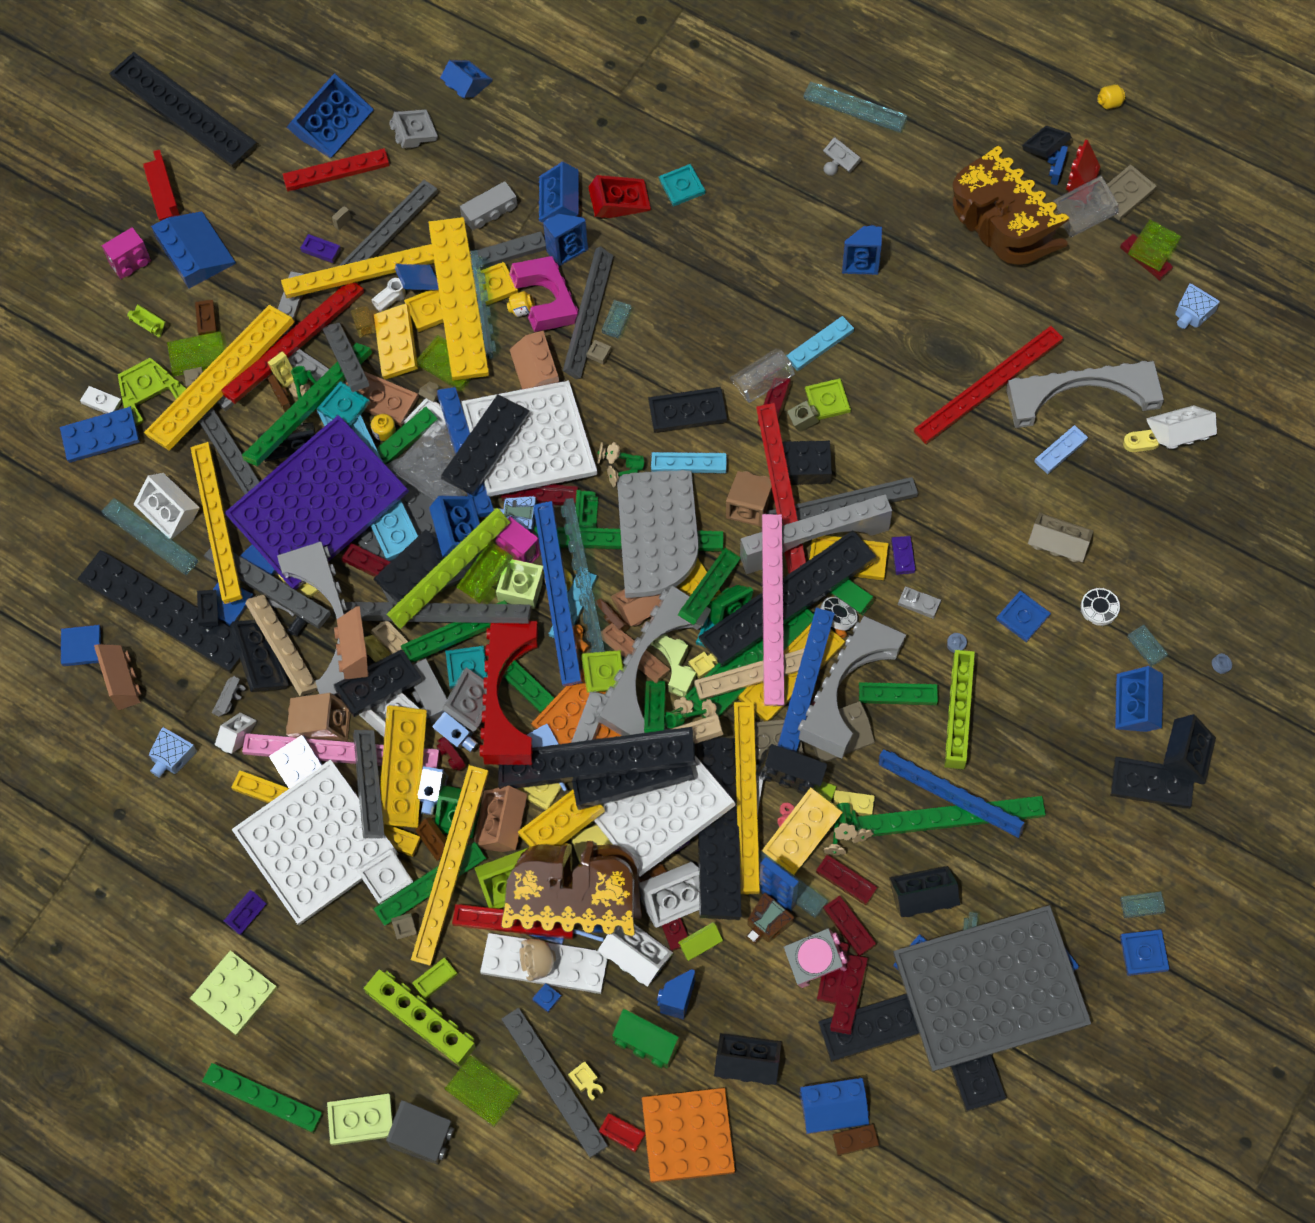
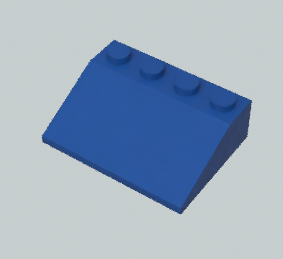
M334 73L294 117L287 128L300 140L331 158L374 109Z
M202 211L169 217L151 226L157 241L188 289L236 264Z

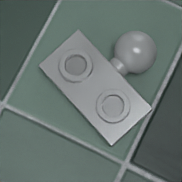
M835 137L823 150L833 160L824 165V172L829 176L837 173L838 165L851 173L861 161L858 155Z

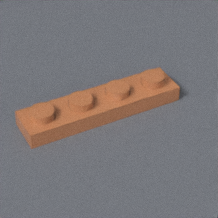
M613 623L599 634V638L615 651L621 650V656L624 658L634 650L632 647L634 640L623 631L618 630ZM647 650L643 653L638 664V669L655 683H658L670 671L666 665Z

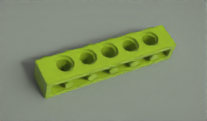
M955 650L953 656L945 768L964 769L966 765L975 654L972 651Z
M379 969L363 988L366 994L461 1067L476 1049L473 1043L474 1038L466 1032L464 1034L457 1030L459 1027L451 1020L446 1022L441 1018L443 1016L442 1013L433 1007L431 1010L426 1006L427 1002L419 995L414 997L410 993L411 989L403 983L399 985L394 981L396 978L388 971L384 973ZM388 988L395 989L392 995H384ZM404 1000L410 1001V1005L407 1008L400 1007L401 1002ZM421 1012L426 1013V1017L423 1020H416L417 1014ZM435 1025L442 1026L441 1031L438 1033H433L431 1030ZM451 1037L458 1038L455 1045L447 1044Z

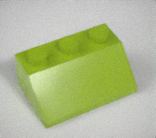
M528 848L475 867L489 908L500 909L505 906L507 879L521 853Z

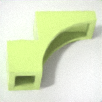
M663 634L653 640L650 645L660 650L671 666L672 675L668 684L669 692L685 697L691 691L696 680V672L688 666L682 667L688 654V645L680 639L674 640L669 638L667 634Z

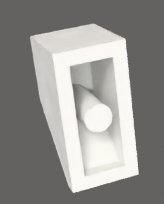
M242 713L237 714L220 726L215 746L221 748L224 752L232 754L242 747L245 733L250 734L256 724V720Z

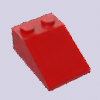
M596 175L588 186L595 217L614 218L651 210L644 179Z

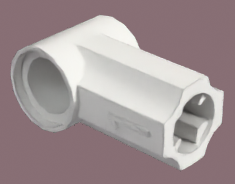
M393 278L388 282V286L371 301L375 308L382 312L395 301L403 300L406 296V291L400 279Z

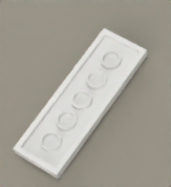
M488 933L481 974L538 984L546 983L550 986L601 994L608 959L600 951L547 943L556 954L553 968L546 977L529 981L525 977L529 976L527 970L523 971L521 968L519 953L520 948H524V944H521V942L528 939Z

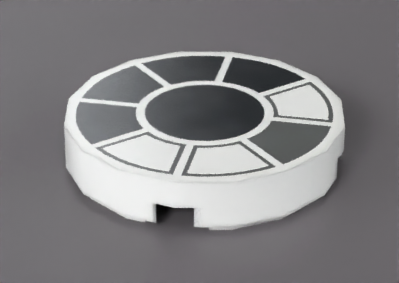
M1095 588L1088 591L1081 602V612L1084 618L1095 625L1104 626L1112 623L1120 610V602L1117 596L1104 588Z
M837 597L826 598L820 606V609L835 613L831 625L835 629L848 630L857 621L856 610Z

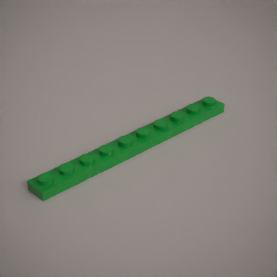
M355 343L352 346L360 365L372 354L370 347ZM338 362L242 454L243 461L259 466L321 405L340 381L343 383L346 380Z
M535 527L534 529V535L536 537H538L537 527ZM557 527L560 548L622 549L621 529ZM697 531L698 551H723V531Z
M1042 796L986 802L1001 808L1011 816H1017L1021 820L1045 817ZM958 806L857 817L861 829L873 832L871 837L989 824V822ZM851 819V821L847 823L848 825L855 826L853 819Z

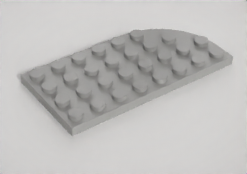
M685 470L630 473L620 476L617 480L625 598L661 594L664 589L668 591L671 586L676 587L682 583L692 572L698 558V536L692 473Z

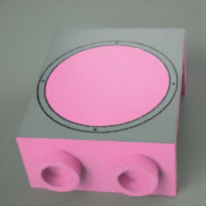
M828 928L784 946L797 985L801 988L809 986L808 981L835 970H847L845 964L848 961L843 951L840 952L838 945L841 943L836 932L833 933Z

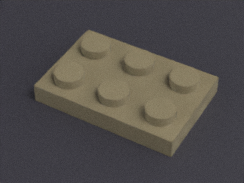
M1130 164L1094 195L1093 200L1120 221L1152 194L1157 186Z
M784 720L754 722L756 762L760 761L762 752L771 744L778 746ZM800 740L796 753L803 755L802 742Z

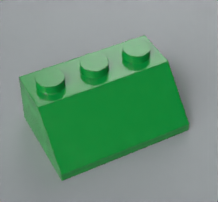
M623 1008L612 1035L615 1041L614 1044L622 1049L627 1047L633 1050V1054L641 1059L646 1057L652 1060L651 1063L662 1069V1067L668 1069L679 1049V1037Z

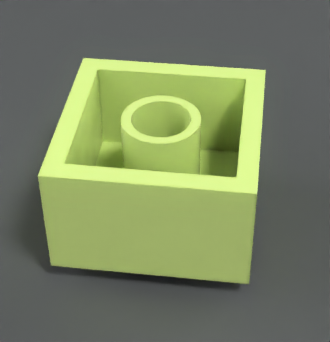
M506 558L496 590L498 601L505 600L509 604L531 605V609H535L545 576L543 566Z

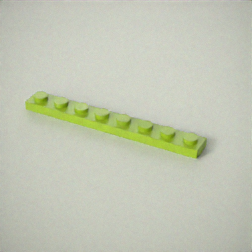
M496 508L386 614L399 629L417 614L510 523L501 510Z

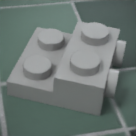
M427 110L394 112L390 120V128L395 130L397 144L400 143L402 148L418 147L420 142L437 140L438 136Z

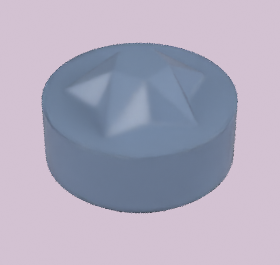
M954 633L949 636L947 647L951 652L954 653L955 650L964 651L966 648L967 640L964 635Z
M1218 654L1212 659V666L1216 672L1225 674L1231 670L1232 662L1227 655Z

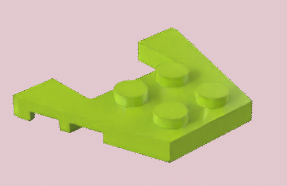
M151 358L118 374L124 408L131 407L133 409L136 426L144 423L136 409L137 405L167 389H170L175 399L186 390L178 380H175Z

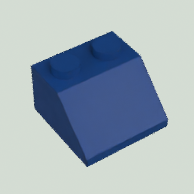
M449 60L440 77L445 81L446 86L455 89L462 98L475 97L493 80L469 60Z
M691 969L665 983L664 989L659 990L657 1006H660V1013L684 1020L695 984V970Z

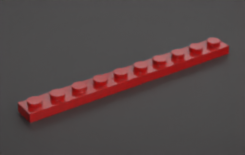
M355 282L343 285L269 348L255 363L221 389L223 395L236 404L272 373L268 361L281 352L287 358L292 356L364 294V289Z
M1052 326L1048 327L915 427L914 433L925 444L929 443L1007 384L1008 380L1015 378L1063 341V337Z
M775 403L757 406L756 409L777 515H782L783 526L796 522L798 519ZM799 544L784 552L789 574L806 563L803 544Z

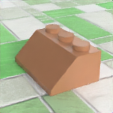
M543 331L525 335L509 349L522 389L559 383L558 374Z
M625 589L610 596L621 616L630 626L639 625L644 619L652 617L650 612L661 601L659 599L661 594L625 598Z
M359 606L338 618L337 627H334L335 639H339L340 643L336 644L337 656L341 655L342 660L338 661L339 672H343L344 679L368 677L366 648Z
M94 645L109 697L116 708L121 710L141 703L139 696L142 695L140 687L134 683L136 674L133 667L130 668L128 663L131 662L129 652L124 651L121 645Z
M511 786L484 791L473 841L476 842L479 849L498 852L516 850L519 836L518 831L522 825L523 812L526 806V793Z

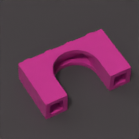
M552 256L512 263L509 275L515 289L539 285L549 289L556 299L548 304L531 307L528 319L534 332L575 323L578 309L572 302L571 293L567 291L565 280L561 277L559 266L555 263Z

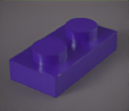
M308 234L300 249L303 253L334 263L341 247Z
M891 537L896 575L915 573L911 537Z
M249 890L224 919V922L240 935L266 903L255 892Z

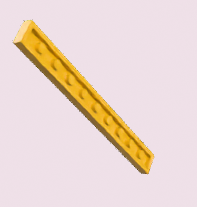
M432 244L283 279L281 284L287 299L395 273L396 264L434 263Z
M206 442L190 448L223 603L227 604L243 599L212 451L210 444Z
M734 702L741 894H759L754 702Z
M470 765L468 767L414 947L412 961L432 966L489 774L488 770Z
M239 771L231 787L233 791L266 803H270L289 789L243 771ZM383 825L384 835L395 850L413 857L420 843V836L393 826Z

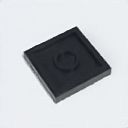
M1045 126L1022 145L1024 151L1048 158L1072 138L1071 133Z

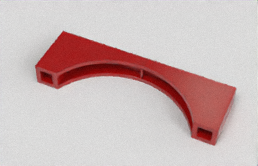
M529 621V623H491L490 628H487V640H490V642L486 644V656H489V659L485 661V672H488V676L484 677V689H487V693L483 694V706H486V710L482 711V723H485V727L481 728V740H484V744L480 745V757H483L484 764L532 765V737L517 730L506 719L498 702V691L502 678L509 666L512 665V662L528 651L537 648V621Z

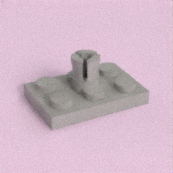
M466 667L442 708L443 711L473 732L478 728L482 720V711L486 710V706H483V694L487 693V689H484V680Z

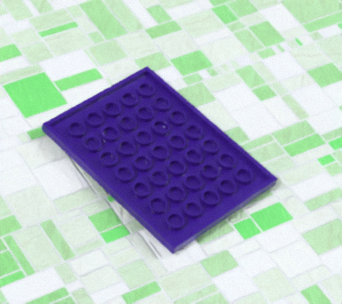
M337 415L224 513L292 589L296 590L305 582L293 577L285 578L277 555L322 542L324 547L327 546L331 557L328 558V561H330L409 491L347 423Z

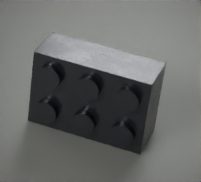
M830 440L782 442L791 485L831 484Z
M771 744L762 752L756 775L760 776V779L764 781H775L783 788L791 787L797 789L798 793L805 795L811 787L817 790L821 786L827 764Z

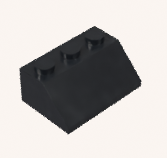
M313 422L300 424L265 459V462L290 457L316 434ZM264 433L258 434V439H259Z
M1195 714L1174 719L1163 765L1174 777L1203 785L1206 784L1216 737Z
M948 866L889 877L900 917H912L915 914L932 913L935 910L951 909L954 906L960 905L958 884Z
M720 1033L714 1077L736 1079L743 1082H757L764 1085H776L782 1041Z

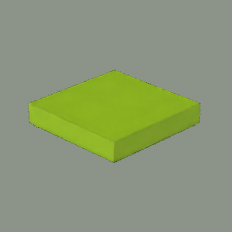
M840 378L805 387L809 404L811 406L814 404L818 410V420L850 413L851 409Z
M621 650L582 654L587 693L604 692L610 686L613 687L616 682L614 680L616 673L619 670H623Z

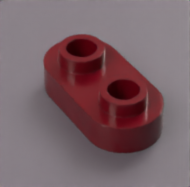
M444 736L437 740L438 745L436 747L442 756L446 754L449 758L447 762L450 767L458 771L466 767L465 763Z

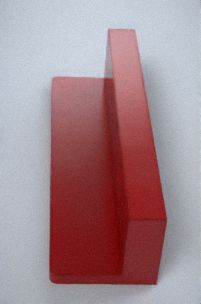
M159 149L153 151L155 160L144 163L143 167L158 219L162 221L169 217L179 216L180 214Z

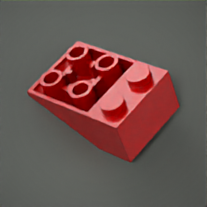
M1085 139L1083 146L1079 145L1077 157L1073 161L1066 190L1069 191L1067 198L1088 204L1101 166L1089 141Z

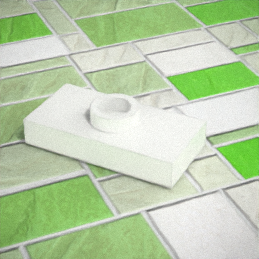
M89 386L80 402L107 414L117 411L122 400Z

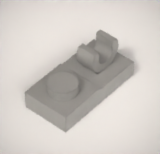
M905 586L898 605L934 619L941 600Z
M233 676L227 680L212 711L214 715L219 717L224 713L227 714L232 706V703H230L231 699H241V696L237 695L236 690L244 691L246 688L243 685H237L240 679Z

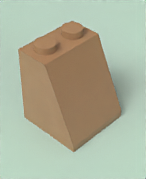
M737 471L726 500V518L762 527V514H766L773 492L770 478L768 476L753 475L747 471Z
M331 693L290 699L288 724L286 726L287 736L298 738L304 735L306 739L348 741L350 711L341 699Z

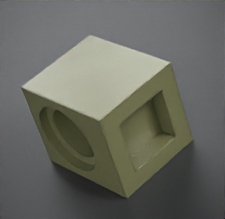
M808 401L787 411L794 427L799 432L819 422L817 408L814 404L811 406ZM805 413H808L805 418H802Z

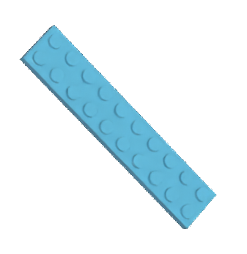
M317 407V412L325 427L332 420L320 413ZM360 415L350 428L382 461ZM401 499L370 525L388 561L395 559L418 537Z

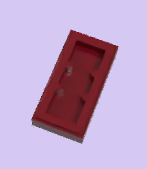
M681 918L661 925L670 950L681 949L678 942L688 937Z

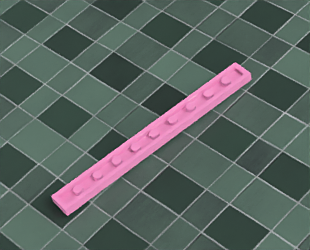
M762 514L764 706H784L782 515Z
M245 733L242 752L244 755L269 757L297 738ZM306 739L320 761L328 762L331 759L332 762L356 764L353 742ZM375 744L377 766H382L384 745ZM424 748L422 770L423 766L438 769L439 750Z

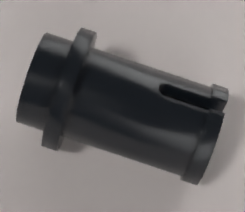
M295 615L296 618L287 631L293 636L298 637V634L308 622Z

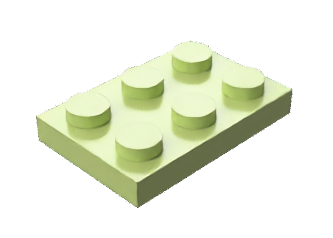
M390 1094L327 1102L330 1144L332 1146L387 1138L393 1124Z

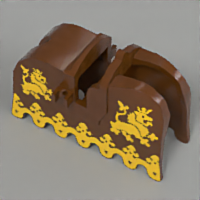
M996 146L963 168L956 175L953 181L954 213L969 231L975 230L978 232L980 240L987 247H991L1001 260L1017 265L1026 264L1068 246V242L1064 238L1053 239L1056 234V229L1069 221V216L1065 213L1054 214L1057 210V204L1055 202L1044 203L1046 193L1044 191L1033 192L1032 189L1035 187L1033 180H1021L1024 176V170L1021 168L1011 169L1010 167L1014 163L1012 158H1000L1003 154L1001 146Z
M587 841V847L581 855V865L572 869L571 844L565 843L561 847L538 844L529 847L521 853L507 879L501 927L511 928L515 920H520L522 927L528 930L533 927L535 921H540L542 928L550 931L553 929L554 924L559 922L564 931L571 932L575 924L579 923L582 925L585 933H592L596 925H601L603 932L610 935L614 933L616 926H621L625 935L634 936V919L642 917L639 865L635 856L621 846L611 844L597 845L594 841Z

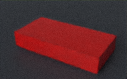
M608 1113L598 1131L600 1134L635 1153L645 1136V1132Z

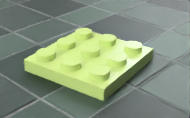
M229 951L190 999L238 1036L278 988L232 951Z

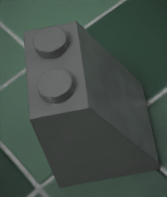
M401 1100L386 1141L393 1150L438 1165L439 1161H443L447 1152L445 1145L447 1140L452 1139L455 1128H452L453 1124L450 1120Z

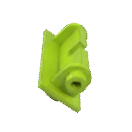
M137 305L134 311L130 310L128 312L129 320L137 323L157 337H161L166 323L164 320L140 305Z

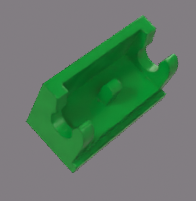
M577 490L575 528H596L598 497H595V492Z
M850 580L845 581L830 592V594L839 598L861 615H864L874 603L872 595Z

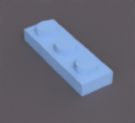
M1074 425L1035 459V463L1049 474L1083 445L1088 437Z

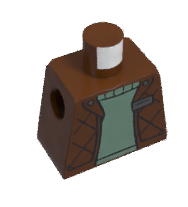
M764 893L747 920V925L752 930L746 935V938L754 945L761 937L769 943L794 923V916Z

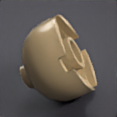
M540 939L522 941L521 944H524V948H520L519 951L522 970H527L529 975L525 976L526 979L534 981L546 977L551 972L553 963L556 961L555 951L551 950L550 946Z

